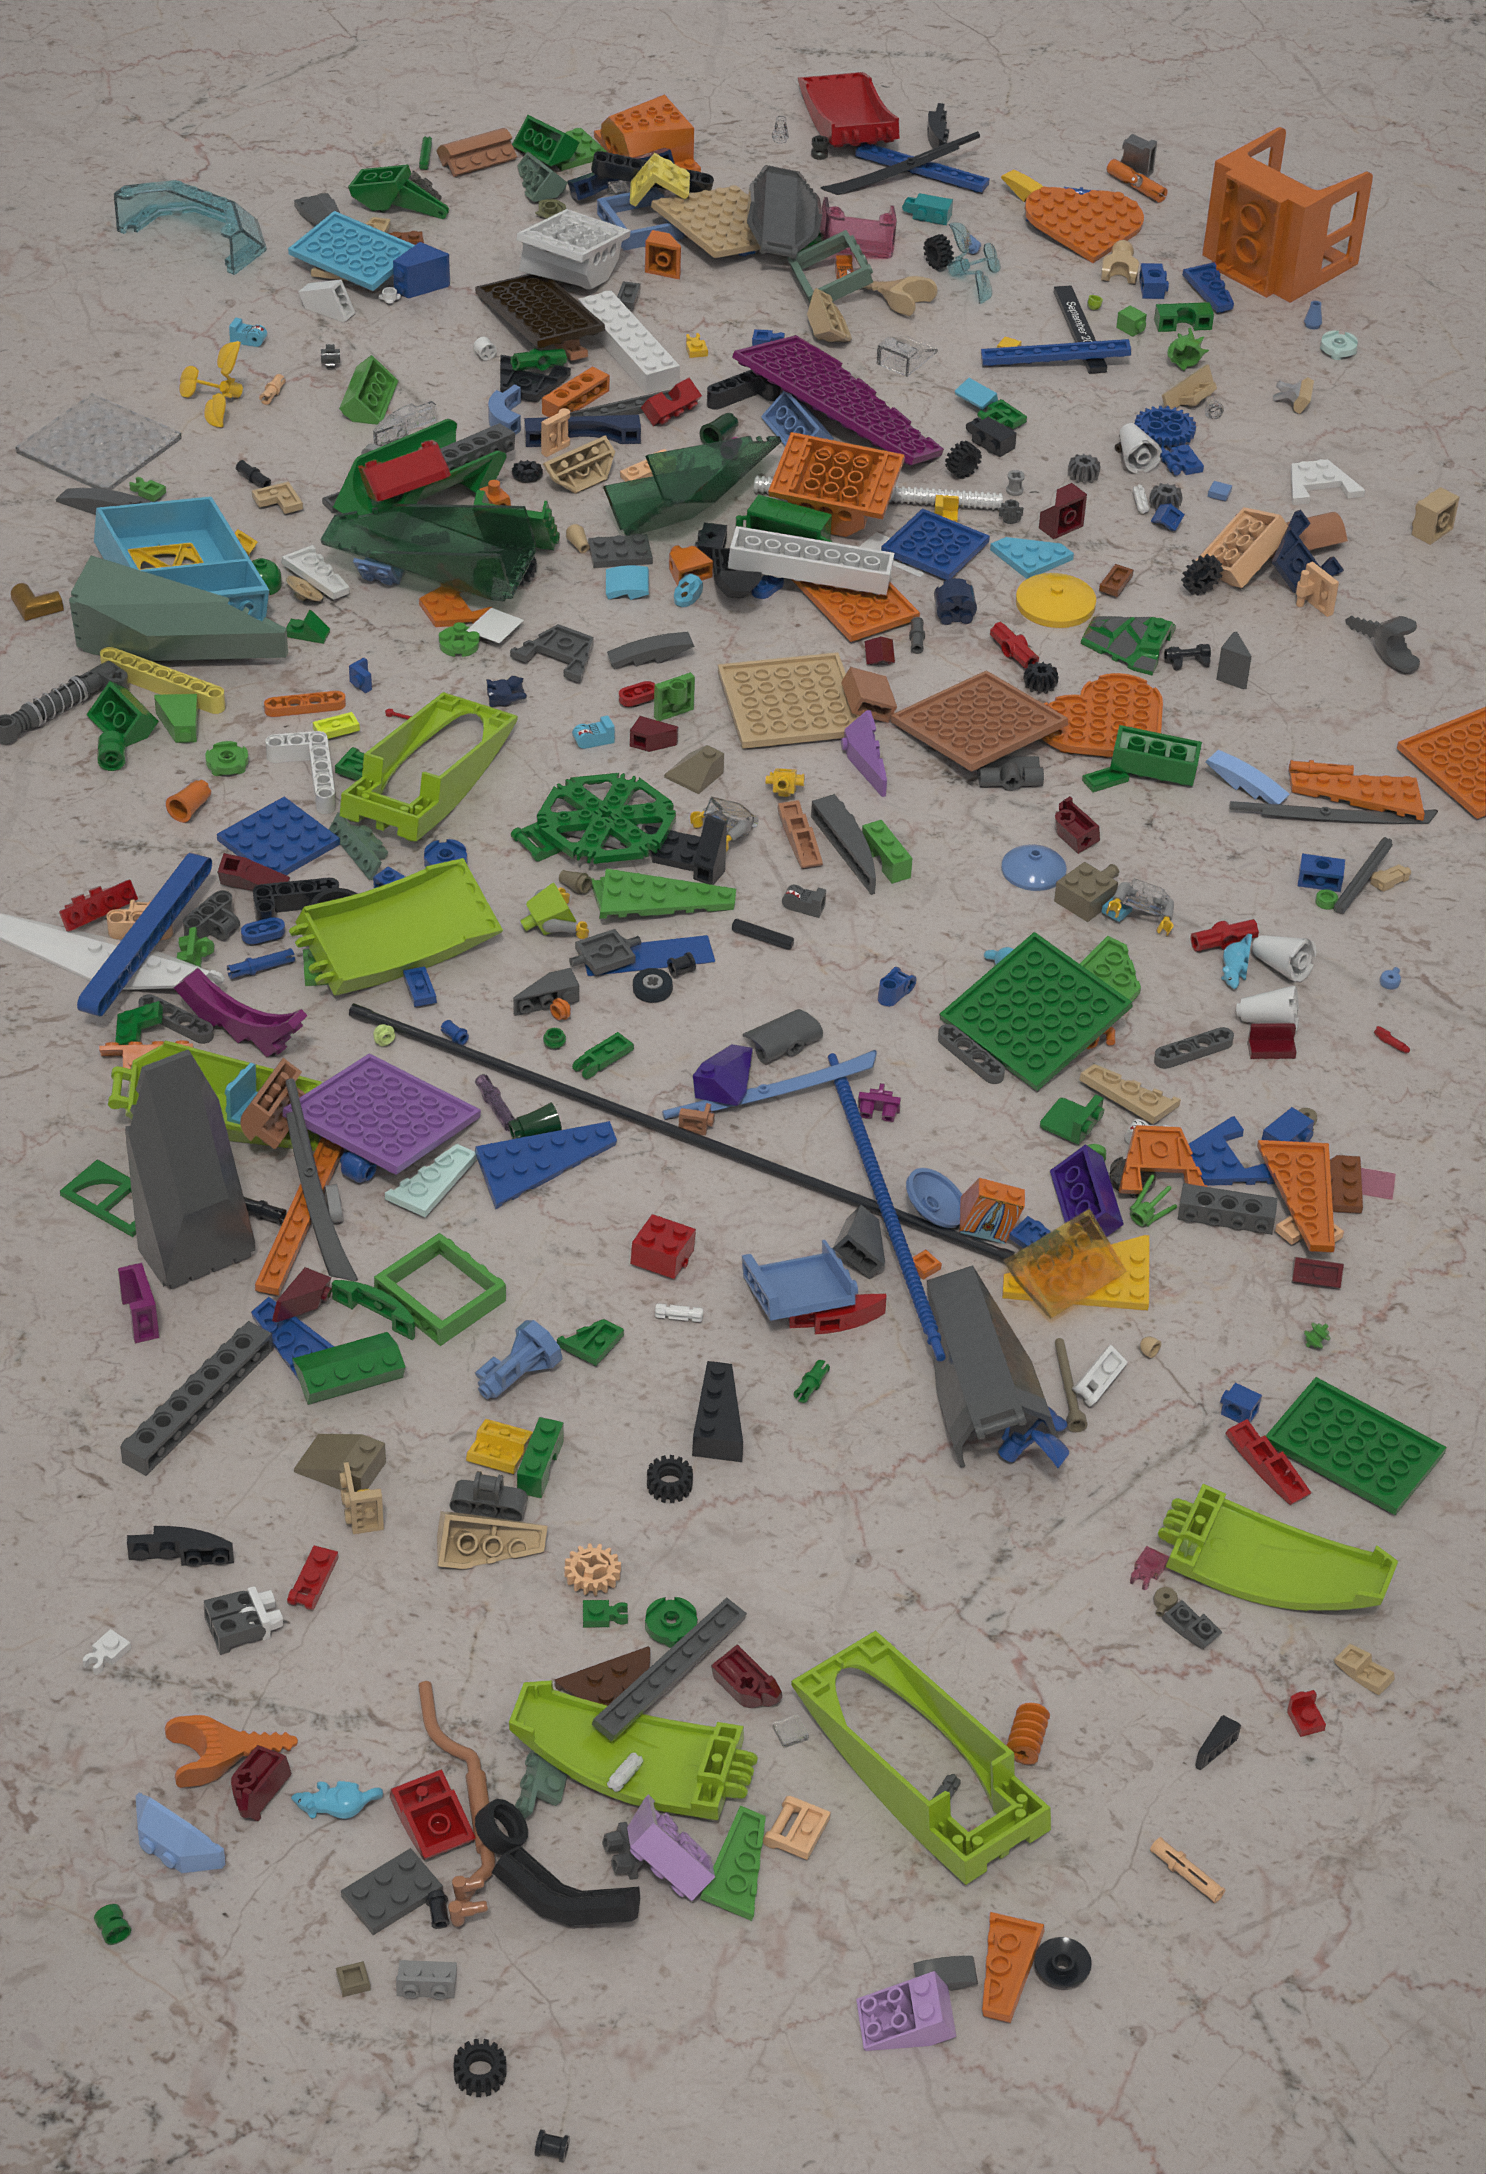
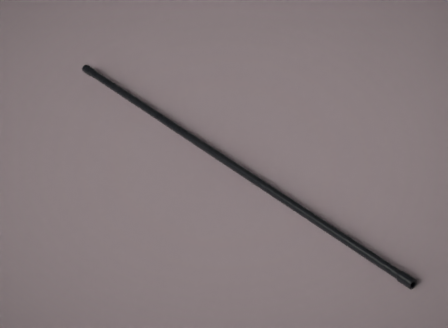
M353 1003L349 1009V1016L378 1026L382 1024L393 1027L394 1032L857 1207L862 1205L868 1211L882 1216L877 1201L386 1017L361 1005ZM895 1208L898 1220L902 1224L990 1256L1018 1269L1023 1263L1024 1255L997 1247L949 1228L937 1226L926 1219Z

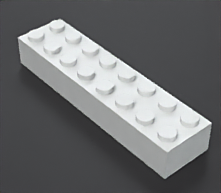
M611 290L578 299L579 303L605 324V331L594 335L595 338L646 394L673 387L679 383L680 365Z
M736 526L730 547L728 568L736 571L762 572V574L771 575L776 578L812 582L817 585L824 584L836 588L871 592L876 595H887L894 553Z

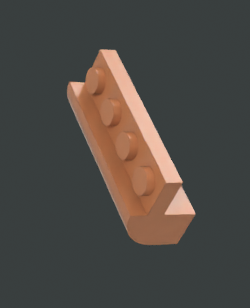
M506 128L443 144L436 150L442 166L449 165L453 177L509 162L517 158L511 143L512 136Z
M1336 512L1307 517L1311 524L1299 535V538L1308 550L1348 541L1343 520ZM1276 551L1274 552L1273 556L1270 557V559L1274 558Z
M285 1058L275 1067L243 1112L240 1121L242 1131L250 1141L255 1136H258L273 1149L278 1147L289 1131L287 1118L282 1116L283 1108L291 1104L285 1081L290 1078L296 1081L302 1073ZM297 1088L299 1098L305 1095L303 1091Z

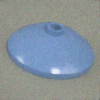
M1027 844L1007 852L1003 857L1001 870L1004 877L1014 886L1030 891H1043L1056 887V882L1066 875L1067 867L1064 859L1053 849L1037 844Z
M918 1168L912 1171L907 1177L906 1189L909 1200L917 1212L929 1222L940 1227L955 1228L960 1226V1198L962 1193L955 1184L941 1173L932 1169Z

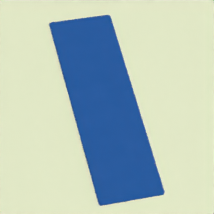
M708 935L641 942V945L630 948L636 956L635 963L599 975L639 971L647 968L668 967L667 960L669 958L676 959L684 956L687 952L693 955L696 964L715 962ZM585 964L587 975L595 976L589 966Z

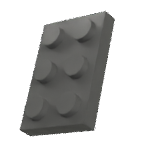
M647 534L588 538L593 568L653 564V556Z
M410 1848L342 1889L341 1897L371 1934L375 1935L425 1904L429 1892L434 1890L443 1891V1885Z

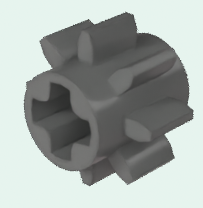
M326 344V349H321V363H326V368H335V363H340V349H335V344Z
M1010 499L1005 501V503H1001L999 516L1003 517L1005 523L1015 524L1021 520L1024 508L1019 507L1018 501Z

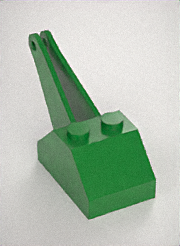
M408 164L361 169L348 186L351 196L372 211H386L393 204L439 219H444L449 213V207L409 180L411 171Z

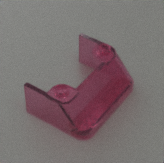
M824 197L822 204L823 215L820 225L822 241L847 230L850 236L853 235L855 237L857 245L859 244L865 256L891 258L893 256L897 225L893 205H890L889 213L880 215L879 221L846 217L841 208L837 206L829 207L828 197ZM849 247L838 252L852 254Z

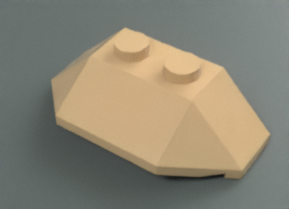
M815 288L807 313L814 336L819 340L823 339L827 342H850L852 337L846 321L838 307L832 302V297Z
M605 435L544 462L543 465L554 482L576 494L608 478L615 450Z

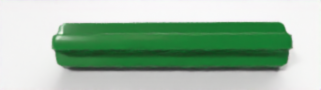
M424 136L422 139L419 168L421 170H427L429 167L432 138L430 136Z

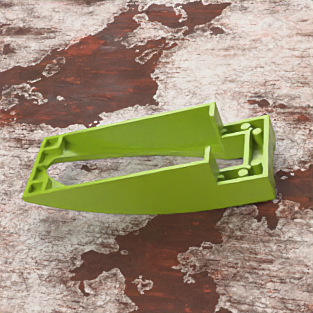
M442 692L364 753L362 777L341 793L339 816L358 823L367 817L376 820V829L384 831L391 825L398 828V836L404 837L408 841L417 842L443 820L472 789L506 741L518 720V716ZM476 714L481 718L483 723L482 741L440 776L422 772L420 795L414 801L408 804L382 795L397 768L433 735L462 715Z
M876 1630L791 1681L792 1687L811 1715L862 1781L896 1819L965 1885L987 1872V1863L998 1856L1000 1859L1007 1856L1009 1850L1021 1841L1026 1840L1032 1843L1051 1830V1807L1015 1776L1014 1752ZM851 1667L868 1673L906 1700L931 1721L966 1759L981 1783L993 1811L997 1814L968 1832L951 1816L949 1792L944 1791L930 1801L847 1726L836 1692V1679L840 1671Z

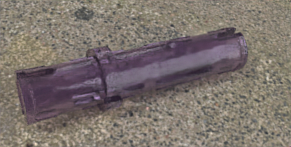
M479 1075L475 1080V1084L482 1092V1098L491 1106L504 1129L510 1131L508 1122L516 1120L501 1098L500 1090L492 1084L488 1075Z

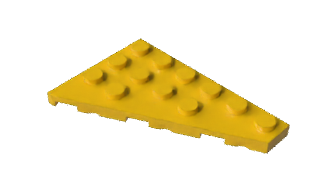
M1149 1235L1135 1237L1049 1261L1047 1264L1042 1263L1006 1273L1003 1276L1002 1299L1148 1311Z

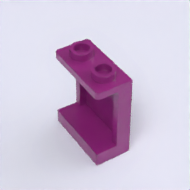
M138 1263L118 1268L121 1301L123 1305L129 1304L132 1335L135 1344L159 1338L156 1304L143 1264Z

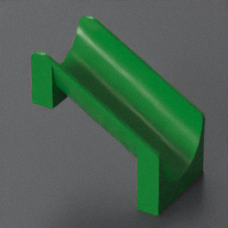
M445 419L356 457L333 508L384 542L398 545L417 502L460 483L476 493L480 488L488 486L490 480L497 479L507 455L499 450L451 470V476L405 492L400 500L391 497L382 501H375L368 497L358 466L362 465L365 467V463L376 460L377 463H383L412 453L422 447L421 443L429 440L437 442L439 448L456 442L457 423L452 419Z

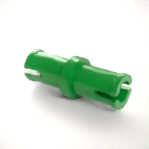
M817 1360L810 1372L805 1373L802 1377V1383L794 1391L795 1399L802 1393L798 1400L799 1402L806 1403L814 1390H818L821 1386V1380L830 1370L828 1363L821 1369L826 1361Z

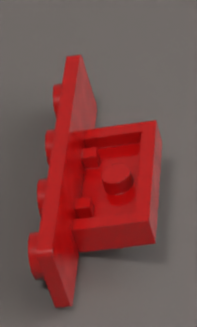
M129 879L102 889L101 886L88 890L89 894L86 896L84 894L77 895L71 898L72 902L65 905V908L60 910L59 914L66 931H72L106 915L112 910L130 904L131 900H138V897Z

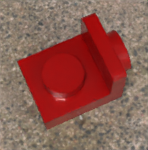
M1315 1690L1298 1692L1292 1695L1289 1700L1287 1713L1300 1737L1325 1731L1326 1723L1315 1704L1317 1697Z

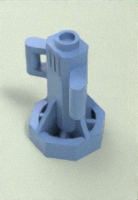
M525 1320L515 1329L516 1338L511 1353L504 1360L500 1361L493 1356L475 1372L476 1376L480 1379L478 1391L484 1398H497L525 1372L553 1368L563 1359L560 1346L549 1331L535 1320Z

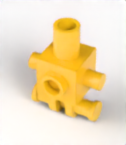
M776 768L774 773L770 772L769 776L766 775L765 784H773V792L778 793V796L789 797L795 793L796 786H804L805 774H797V769Z

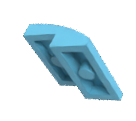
M627 565L606 569V595L608 599L628 594L630 600L648 595V567Z

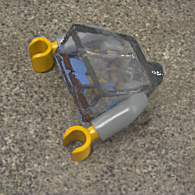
M712 796L703 812L694 811L690 815V821L694 828L703 826V818H706L707 815L727 822L726 852L729 849L728 842H733L740 836H747L751 828H755L758 825L759 820L756 815H753L742 804Z
M1135 878L1132 882H1122L1118 886L1113 900L1108 904L1107 915L1109 911H1115V918H1117L1123 903L1161 917L1162 921L1157 927V933L1164 929L1167 933L1166 936L1169 935L1174 926L1171 922L1174 901L1163 888Z

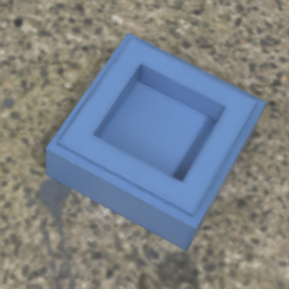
M1214 481L1208 491V497L1227 501L1232 491V485Z

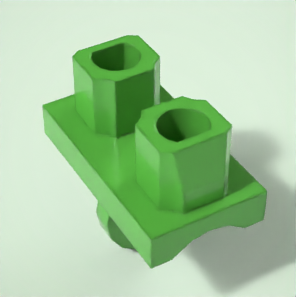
M196 927L189 928V935L179 937L178 943L182 952H177V959L201 967L202 957L212 954L215 945L207 937L198 938Z

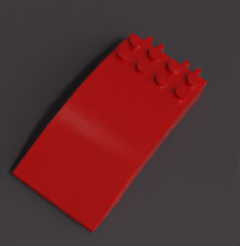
M855 72L798 77V83L809 115L820 135L827 137L833 147H843L844 144L858 146L861 145V142L877 144V141L883 140L885 143L894 142V139H900L899 118L884 105L873 85L872 78L866 73Z

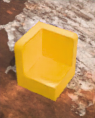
M936 495L934 513L958 522L959 497Z

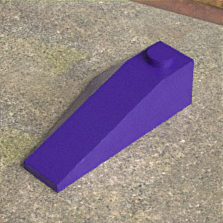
M731 1044L702 1062L693 1074L695 1098L738 1106L747 1094V1082L749 1081L753 1048Z

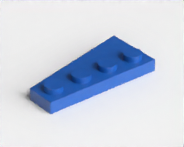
M1215 262L1183 269V277L1207 302H1210L1211 307L1217 313L1233 309L1234 302L1229 291L1225 289V283L1220 278L1219 270H1216Z
M268 1297L251 1311L252 1317L259 1327L272 1333L274 1348L298 1379L292 1358L335 1346L295 1316L279 1322L272 1321L276 1301Z

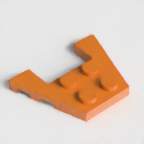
M468 573L458 577L461 579L460 585H454L453 580L419 598L420 607L435 627H451L457 622H472L474 624L492 608L491 606L471 611L459 593L474 589V582Z
M1136 1125L1134 1127L1119 1193L1140 1194L1142 1192L1140 1171L1183 1173L1186 1184L1208 1187L1203 1183L1200 1168L1196 1167L1191 1156L1193 1153L1181 1127Z

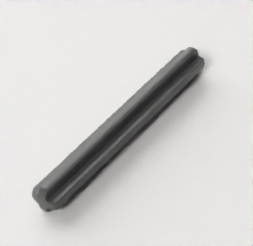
M1383 837L1334 904L1335 912L1343 914L1348 909L1393 846L1390 838Z

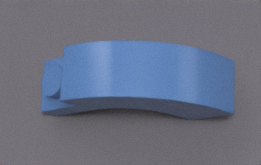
M513 385L503 393L496 390L491 395L488 402L490 427L500 423L515 432V435L521 431V415L511 411L521 403V387Z

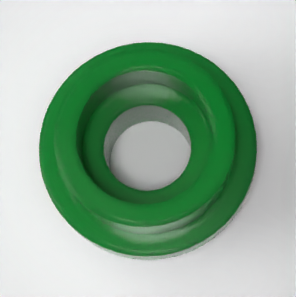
M550 1028L543 1036V1043L549 1048H560L566 1043V1036L561 1029Z

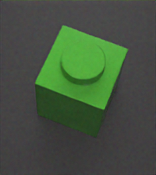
M1130 305L1118 312L1116 328L1133 337L1145 330L1147 314Z

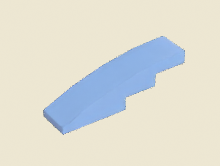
M1217 750L1205 762L1235 790L1242 787L1255 800L1261 796L1269 804H1281L1290 795L1274 780L1255 767L1223 751Z

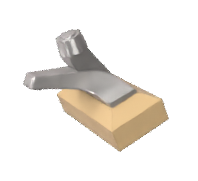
M1307 377L1293 385L1278 381L1276 388L1281 392L1273 395V401L1289 398L1294 403V411L1300 414L1311 402L1314 380Z

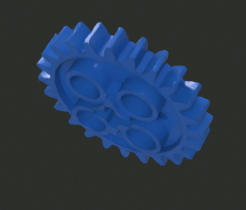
M1159 405L1158 409L1154 406L1151 407V410L1145 408V412L1140 411V414L1136 415L1134 423L1156 443L1161 445V448H1164L1165 445L1171 448L1172 445L1177 447L1179 444L1185 445L1186 442L1190 443L1191 439H1194L1196 432L1194 418L1189 417V413L1183 414V410L1176 411V407L1170 409L1169 406L1162 408Z

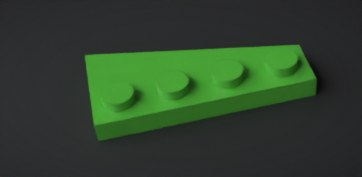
M740 1805L713 1866L715 1878L703 1889L700 1899L752 1921L755 1911L757 1879L760 1869V1854L766 1816Z

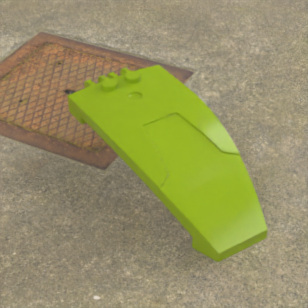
M1202 1484L1194 1503L1179 1498L1174 1499L1171 1503L1173 1509L1167 1511L1166 1517L1163 1520L1165 1528L1162 1527L1158 1531V1536L1163 1541L1165 1540L1167 1543L1174 1545L1166 1568L1226 1594L1251 1602L1285 1609L1304 1611L1349 1610L1381 1605L1398 1564V1560L1377 1545L1374 1551L1371 1552L1314 1535L1225 1499L1226 1493L1206 1484Z
M552 1680L523 1683L509 1720V1730L547 1762L583 1785L636 1806H640L644 1798L649 1794L655 1800L653 1803L654 1808L658 1811L719 1820L726 1797L742 1799L747 1796L748 1790L746 1786H749L751 1783V1776L754 1773L752 1766L757 1764L758 1758L753 1752L741 1750L744 1741V1726L717 1722L716 1727L642 1714L614 1741H610L592 1726L593 1719L607 1705L554 1690ZM631 1753L642 1756L643 1762L641 1767L635 1771V1774L624 1784L620 1791L614 1792L612 1788L608 1787L609 1778L627 1760Z

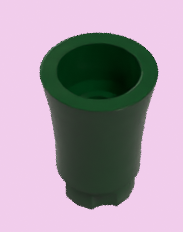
M725 413L714 421L703 425L699 432L701 441L709 448H719L724 440L735 431L738 426V419L732 413Z
M552 1102L508 1122L512 1139L562 1130L559 1115Z

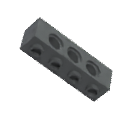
M1183 1183L1177 1220L1272 1235L1278 1198Z

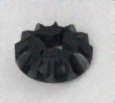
M520 460L519 463H514L512 468L513 477L525 482L535 481L543 474L541 464H537L536 461Z

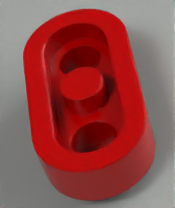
M643 681L622 688L619 691L620 704L632 707L653 700L655 683Z

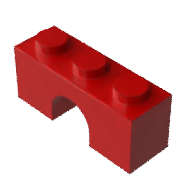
M690 377L677 383L669 391L668 394L673 401L667 399L663 392H660L647 399L641 406V409L653 426L659 423L663 425L671 419L670 417L675 416L676 418L683 414L685 409L692 410L698 405L697 401L702 395Z

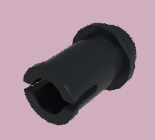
M442 1890L429 1892L426 1899V1905L430 1908L431 1926L435 1929H442L450 1924L446 1907L448 1896Z

